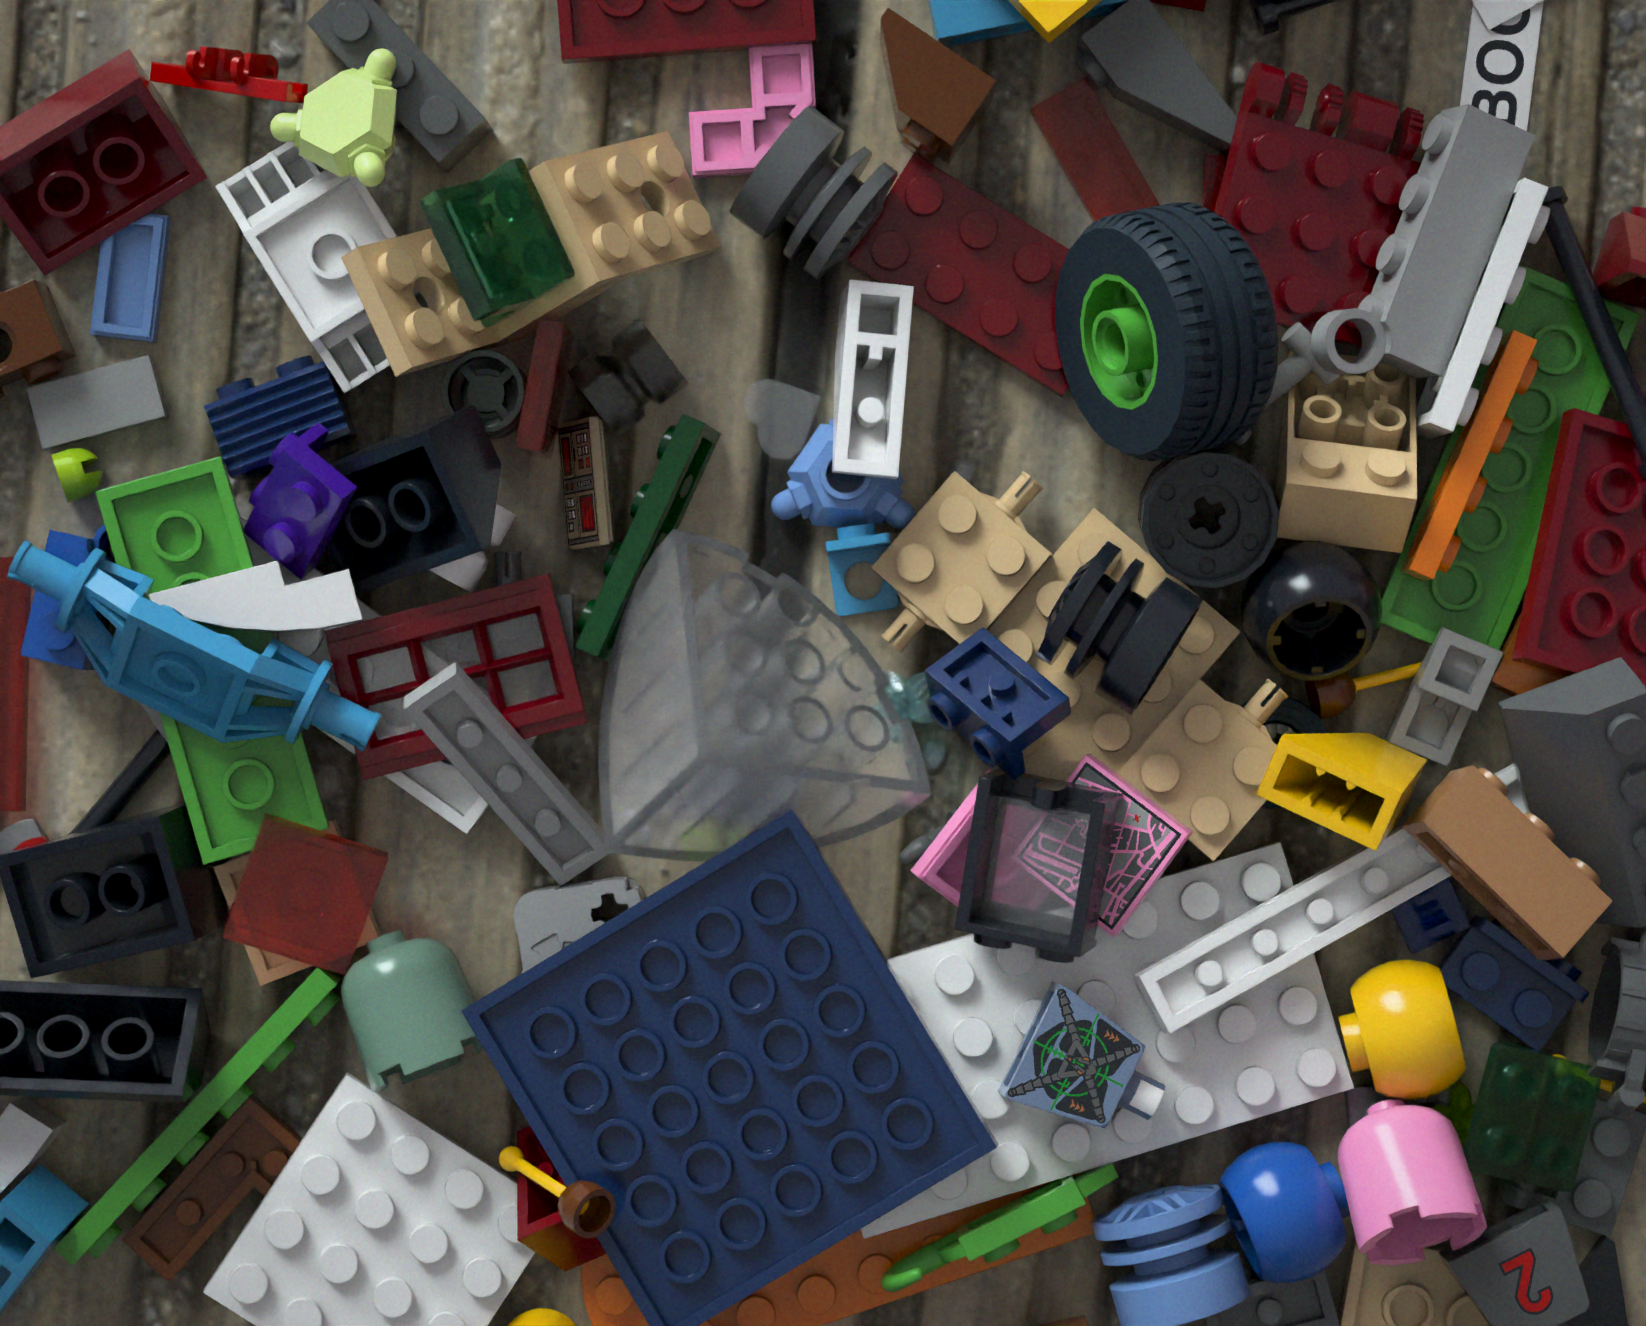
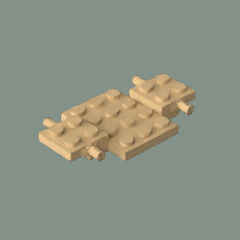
M954 471L871 567L875 573L897 591L903 605L906 607L881 636L891 644L902 629L907 626L892 644L895 649L902 653L903 649L925 624L943 631L958 645L984 627L1066 694L1070 700L1071 714L1023 750L1025 773L1066 782L1086 754H1092L1192 830L1193 833L1188 838V841L1214 862L1266 801V799L1256 795L1277 744L1272 741L1263 724L1289 696L1280 688L1267 704L1262 707L1261 703L1276 687V684L1267 678L1244 707H1241L1240 705L1225 701L1201 681V678L1241 632L1204 600L1178 646L1132 716L1095 694L1096 684L1104 667V664L1093 658L1086 668L1074 679L1064 674L1077 647L1068 643L1051 666L1039 659L1036 654L1044 640L1048 624L1047 619L1053 607L1076 571L1096 556L1107 541L1122 549V554L1110 575L1116 581H1119L1135 558L1144 563L1143 574L1135 591L1142 597L1147 598L1166 577L1195 595L1197 594L1182 581L1167 574L1150 554L1095 508L1091 510L1052 556L1050 551L1027 533L1018 517L1039 491L1043 490L1042 486L1033 480L1019 498H1016L1031 481V476L1024 471L1020 473V476L999 500L979 492Z

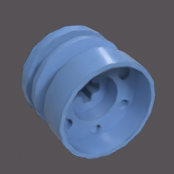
M1218 1184L1174 1185L1150 1190L1124 1200L1120 1205L1098 1214L1091 1220L1096 1240H1117L1099 1251L1103 1265H1133L1134 1270L1122 1275L1109 1285L1120 1326H1178L1225 1311L1243 1302L1251 1294L1237 1249L1207 1248V1244L1221 1238L1232 1229L1227 1215H1208L1225 1204L1221 1188Z

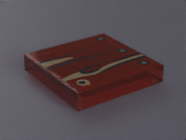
M545 319L538 322L516 445L529 456L551 460L575 335L565 323Z

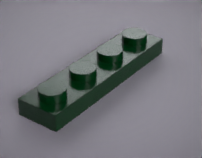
M682 413L677 425H671L664 433L657 450V459L660 462L650 484L645 483L640 487L632 502L630 516L633 518L631 526L624 541H618L612 547L605 561L604 575L607 578L597 600H590L580 615L577 624V633L580 634V637L575 645L576 648L616 664L721 436V433L704 422Z

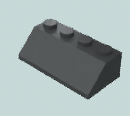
M1622 657L1505 699L1498 702L1527 813L1535 815L1549 826L1555 835V839L1552 842L1569 859L1572 857L1577 858L1596 872L1601 879V884L1598 887L1612 900V903L1594 923L1642 928L1646 926V686Z

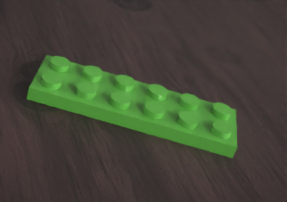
M1523 265L1520 267L1526 268V276L1521 290L1512 305L1503 303L1495 327L1503 330L1502 336L1515 330L1537 340L1530 356L1539 360L1535 376L1523 396L1517 393L1513 395L1505 414L1506 417L1513 419L1512 428L1499 454L1495 455L1489 452L1479 475L1487 479V484L1475 511L1472 514L1463 511L1453 535L1462 538L1448 572L1445 574L1437 570L1433 580L1422 581L1400 570L1463 426L1456 424L1454 431L1447 435L1410 523L1403 551L1397 554L1380 595L1382 604L1381 625L1429 645H1432L1441 627H1444L1495 649H1501L1528 584L1563 412L1576 408L1599 415L1611 387L1569 285ZM1603 299L1623 348L1626 351L1641 315ZM1480 363L1471 385L1472 388L1479 390L1489 365L1486 366Z
M221 456L95 491L116 564L154 579L150 594L255 567L226 466ZM198 623L218 634L229 635L237 639L243 646L261 655L272 638L275 639L274 632L232 630ZM258 695L253 706L293 707L294 701ZM159 712L203 865L330 828L302 731L294 745L284 740L285 735L222 743Z

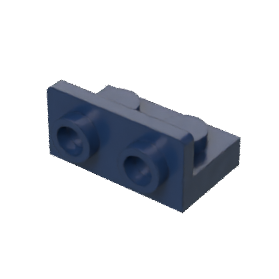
M984 627L925 670L930 697L927 700V707L934 720L946 731L954 729L969 741L973 751L985 765L989 767L997 765L1014 780L1026 772L1023 750L1071 714L1069 697Z
M1476 914L1438 965L1445 986L1537 1052H1540L1576 1001L1583 1004L1590 992L1576 983L1582 972L1565 959L1539 961L1496 918L1491 922Z

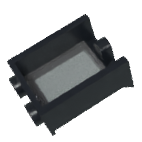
M1000 768L980 776L955 930L973 933V941L986 947L1008 949L1012 947V942L1035 947V955L1037 957L1060 963L1073 962L1074 957H1081L1096 947L1097 940H1095L1115 817L1123 793L1023 773L1014 780Z

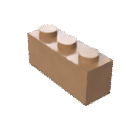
M1474 765L1450 771L1401 827L1539 961L1564 958L1612 903V900L1598 887L1601 884V879L1586 863L1573 857L1569 859L1552 842L1555 839V835L1546 823L1531 813L1523 814L1506 797L1509 794V790L1495 774L1485 768L1480 767L1477 769Z

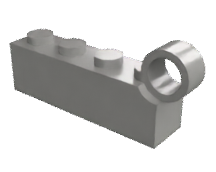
M1469 104L1444 109L1432 119L1422 140V148L1426 152L1418 173L1409 179L1400 196L1399 209L1403 212L1394 234L1385 240L1379 250L1376 259V269L1379 271L1371 295H1367L1361 301L1358 308L1328 312L1317 321L1313 328L1310 341L1311 351L1316 362L1324 370L1339 375L1361 374L1373 369L1381 362L1415 378L1443 377L1535 135ZM1345 321L1353 323L1358 328L1362 338L1361 350L1358 356L1350 363L1344 361L1338 355L1335 348V334L1340 325Z

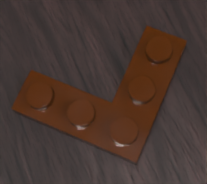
M252 1094L125 1235L122 1241L163 1278L170 1282L254 1188L264 1196L267 1194L303 1138Z

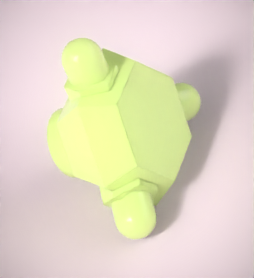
M387 49L374 50L369 55L364 67L362 66L359 70L351 68L342 71L305 95L303 108H298V113L277 114L270 124L272 135L281 142H294V147H299V156L341 178L347 176L357 177L359 182L367 187L380 185L386 175L385 162L392 155L396 143L394 131L397 90L392 88L393 82L391 81L397 64L395 56Z

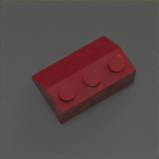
M130 49L0 126V216L44 276L208 178L164 99Z

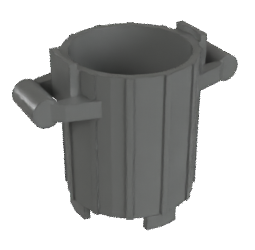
M1646 926L1642 928L1628 927L1626 932L1628 940L1611 937L1601 948V955H1605L1607 958L1602 966L1594 993L1589 1021L1588 1054L1591 1068L1587 1069V1076L1612 1081V1095L1608 1099L1607 1108L1617 1118L1629 1116L1643 1103L1645 1098L1642 1085L1643 1080L1646 1079Z

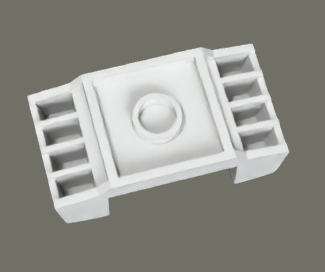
M286 142L215 187L306 336L325 362L342 391L346 393L390 364L341 257L356 247L398 236L367 186L361 184L357 177L347 176L341 178L299 156V147H294V142ZM414 289L417 302L421 307L428 308L422 294Z

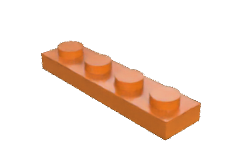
M1515 330L1502 336L1498 349L1479 388L1475 408L1467 424L1462 427L1402 565L1401 572L1422 581L1434 579L1437 570L1446 574L1450 569L1462 538L1453 535L1463 511L1469 514L1475 511L1487 484V479L1479 475L1489 452L1495 455L1499 454L1512 428L1513 419L1506 417L1505 414L1513 395L1517 393L1523 396L1537 371L1539 360L1530 357L1537 343L1536 339Z

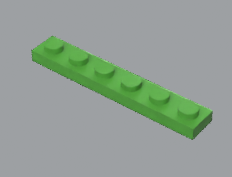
M323 961L54 1249L72 1266L86 1251L97 1259L123 1231L114 1221L125 1209L131 1205L140 1213L165 1187L166 1183L157 1175L171 1160L175 1158L184 1166L210 1139L201 1128L218 1111L225 1119H228L254 1092L245 1084L246 1080L261 1065L272 1073L297 1046L288 1037L291 1032L304 1019L315 1027L341 999L332 989L343 976L327 961Z

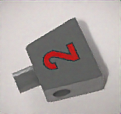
M1545 1199L1487 1228L1479 1238L1463 1248L1452 1251L1450 1246L1438 1252L1443 1263L1489 1326H1567L1566 1321L1586 1312L1590 1308V1301L1565 1217L1560 1207L1549 1199Z

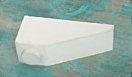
M850 279L840 295L835 352L832 473L888 479L898 478L914 286Z

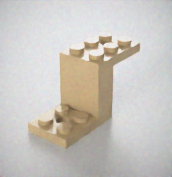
M669 131L546 160L445 225L359 246L342 256L341 259L394 375L398 377L458 359L470 351L488 350L525 339L624 279L703 257L721 247L711 225L710 216L703 207L686 171L683 157L676 148ZM641 195L647 200L652 211H648L645 207ZM414 289L422 294L428 308L421 307L417 302Z

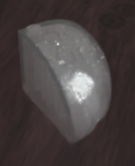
M673 529L657 547L645 565L627 602L609 661L599 727V789L605 852L666 860L706 862L792 809L803 820L818 847L822 848L855 838L884 826L911 811L931 795L925 762L909 718L900 720L894 705L884 690L891 683L867 648L849 627L814 594L785 573L775 578L761 568L747 562L749 553L735 546L703 535Z

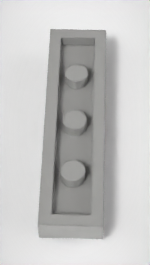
M454 662L404 697V710L560 886L612 852L611 839L457 662Z

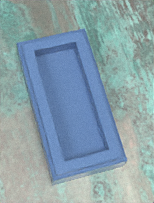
M148 213L101 241L90 329L91 335L157 343L171 217L168 215Z

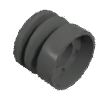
M810 105L789 124L761 159L735 198L730 214L762 239L775 232L785 221L789 222L795 228L783 251L784 256L792 261L811 241H814L817 246L804 266V271L818 280L831 266L849 256L871 229L884 209L883 205L898 172L884 162L865 182H862L859 177L870 161L872 152L864 146L851 155L842 165L836 162L833 157L842 142L844 130Z

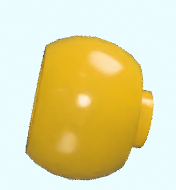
M1412 959L1388 961L1368 970L1350 987L1349 990L1355 1012L1338 1016L1352 1073L1366 1069L1370 1070L1377 1093L1388 1098L1406 1101L1426 1099L1445 1091L1465 1073L1466 1065L1448 992L1439 967L1425 961Z

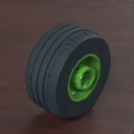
M1175 202L1102 217L1091 223L1069 249L1060 270L1057 285L1055 327L1059 355L1067 383L1078 408L1091 428L1110 446L1135 459L1152 462L1223 446L1241 438L1262 414L1272 394L1278 364V332L1275 308L1267 280L1254 252L1240 232L1223 217L1207 208L1191 202Z

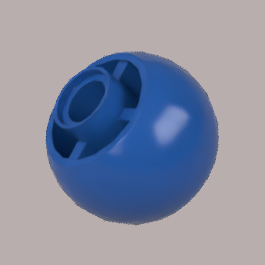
M1269 1142L1254 1146L1240 1154L1225 1169L1218 1181L1225 1202L1223 1206L1230 1220L1232 1230L1249 1265L1259 1279L1272 1283H1295L1310 1279L1328 1268L1345 1247L1347 1236L1342 1219L1350 1216L1343 1182L1330 1161L1318 1165L1306 1146L1293 1142Z

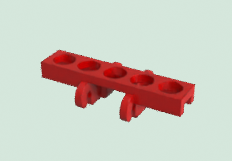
M201 46L199 51H188L186 65L152 62L150 81L291 103H304V96L307 95L308 84L278 80V62L274 56L268 54H243L241 51L234 49Z

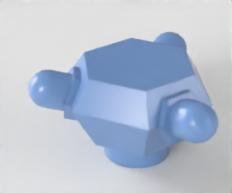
M830 419L829 424L819 425L787 472L791 479L786 482L789 488L775 495L771 502V510L777 518L789 520L802 514L803 519L809 517L811 524L815 526L843 528L870 523L881 525L885 521L896 529H904L915 517L912 505L900 497L903 493L900 487L904 483L900 471L897 479L832 473L833 419Z

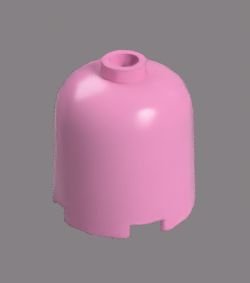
M1400 1099L1385 1100L1372 1105L1367 1110L1368 1115L1357 1121L1347 1130L1338 1148V1163L1360 1254L1367 1252L1369 1263L1376 1265L1417 1263L1425 1260L1422 1248L1449 1240L1452 1251H1455L1479 1238L1486 1230L1487 1224L1458 1134L1452 1122L1432 1108L1419 1105H1405V1102Z

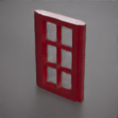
M550 573L324 631L331 662L334 664L333 669L340 696L374 713L376 711L381 714L364 751L362 752L354 746L363 780L447 759L404 710V697L454 662L458 663L523 739L588 723L585 704Z

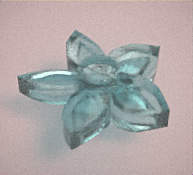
M887 671L884 680V690L890 699L878 703L868 714L881 721L892 720V739L900 745L910 731L912 720L920 724H928L934 721V718L928 710L927 703L924 702L929 698L925 672L912 675L907 680L898 674Z

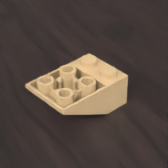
M1290 349L1288 357L1293 354V352ZM1338 354L1344 361L1348 363L1352 362L1357 357ZM1379 362L1373 369L1365 373L1340 375L1328 385L1311 371L1284 394L1274 497L1279 510L1277 538L1321 541L1334 545L1402 553L1417 502L1415 377Z

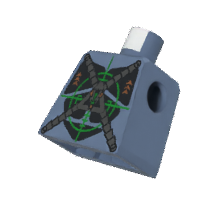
M1052 981L997 1092L1014 1102L1105 1128L1117 1105L1149 1120L1163 1097L1165 1085L1135 1070L1145 1049L1143 1043L1073 991Z

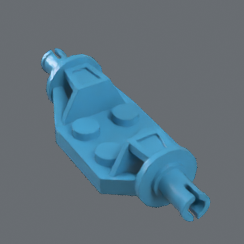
M27 540L23 542L9 567L7 578L13 581L16 580L59 601L58 608L60 612L55 628L64 633L69 629L72 630L105 686L222 743L285 735L284 740L294 745L303 728L308 730L313 725L356 746L362 752L368 744L381 714L376 711L374 713L329 691L331 684L327 683V680L333 668V663L324 659L321 665L274 638H272L261 655L243 646L241 642L229 635L218 634L185 618L176 609L167 605H159L148 599L154 579L105 560L106 552L95 548L84 563L81 562L78 567L33 546ZM88 601L116 627L114 637L86 604ZM258 695L296 701L293 707L253 706Z

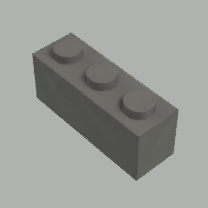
M329 0L306 22L348 69L355 68L359 70L362 66L364 67L369 55L376 49H387L393 53L397 63L391 78L393 82L392 88L397 90L396 120L447 174L493 131L486 118L374 0Z

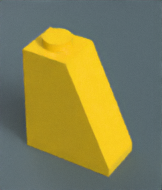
M1371 733L1283 734L1256 795L1376 851L1402 817L1427 759Z

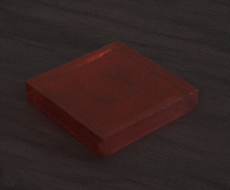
M264 813L225 922L222 937L346 975L385 870L388 852Z

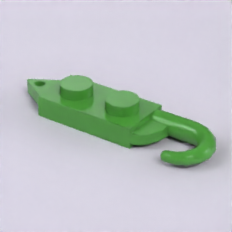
M1112 1162L1074 1177L1070 1175L1051 1181L908 1254L884 1272L881 1278V1286L887 1292L902 1290L921 1280L923 1275L967 1256L969 1262L980 1256H983L986 1263L1001 1259L1020 1247L1018 1237L1039 1227L1043 1234H1049L1074 1222L1078 1218L1075 1209L1086 1204L1084 1198L1119 1176Z

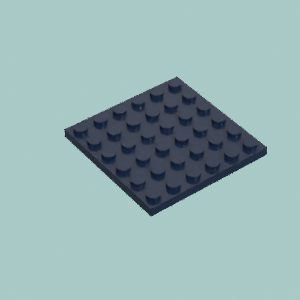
M795 808L461 1010L566 1187L578 1180L590 1181L602 1186L614 1196L616 1201L615 1216L609 1227L597 1236V1239L649 1326H699L998 1146L996 1139Z

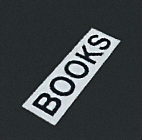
M1544 1L1489 31L1475 5H1472L1460 106L1472 105L1527 131Z

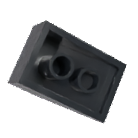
M186 803L138 814L0 854V878L31 979L192 942L230 923L220 885L213 868V862L203 865Z

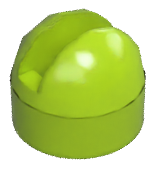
M71 448L51 454L68 503L92 494L100 486L103 471L85 474L83 470L84 466L98 460V457L90 450Z

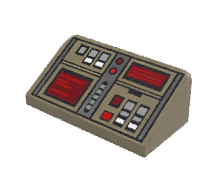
M599 416L562 423L558 427V443L567 545L572 550L613 547L617 540L606 423Z

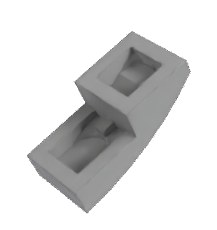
M1441 627L1386 736L1388 742L1448 766L1472 710L1478 711L1503 652Z

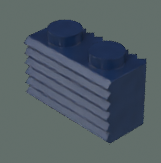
M311 355L303 356L276 367L275 369L279 377L277 379L255 386L252 378H245L224 385L216 390L219 400L205 405L204 409L222 453L227 472L231 478L240 481L273 469L274 466L268 460L276 446L288 434L293 432L300 437L318 422L329 430L319 451L358 437L339 384L324 361L315 364Z

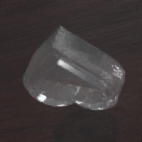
M762 379L750 385L744 394L743 408L749 421L759 427L757 436L763 451L768 456L778 460L791 459L799 454L807 441L822 397L771 379Z

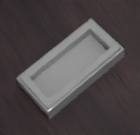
M151 355L26 388L42 449L47 451L169 418L154 358Z

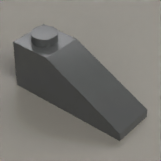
M1128 0L1080 36L1076 48L1082 55L1076 59V63L1082 74L1097 91L1105 86L1115 99L1226 155L1229 154L1237 116L1150 0Z

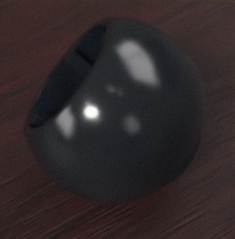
M1301 541L1288 544L1269 554L1265 562L1251 573L1242 593L1240 608L1244 635L1256 656L1275 672L1288 678L1306 681L1324 680L1338 676L1359 663L1371 650L1377 638L1382 619L1379 587L1367 566L1348 550L1338 545L1321 541Z

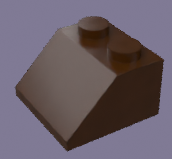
M887 8L880 21V45L896 128L904 135L901 144L931 164L936 157L950 164L992 102L996 80L890 8Z

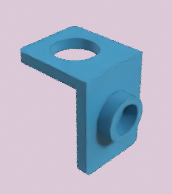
M874 523L838 528V540L825 542L836 613L839 616H848L896 608L899 604L898 593L884 579H882V587L879 593L867 600L854 598L845 587V575L850 567L860 562L874 564L890 546L889 532L876 534Z

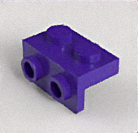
M319 422L300 437L293 432L288 434L273 450L268 462L274 468L271 474L251 494L248 503L254 508L244 527V532L249 538L300 580L316 568L357 489L355 484L318 455L329 432Z

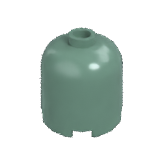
M402 930L382 935L366 943L369 955L355 962L348 970L343 979L341 994L372 1092H380L388 1088L389 1083L386 1076L399 1073L402 1084H406L461 1063L459 1055L464 1054L463 1048L470 1044L474 1045L477 1054L485 1052L461 1011L476 1001L460 963L451 948L439 940L426 937L406 940Z

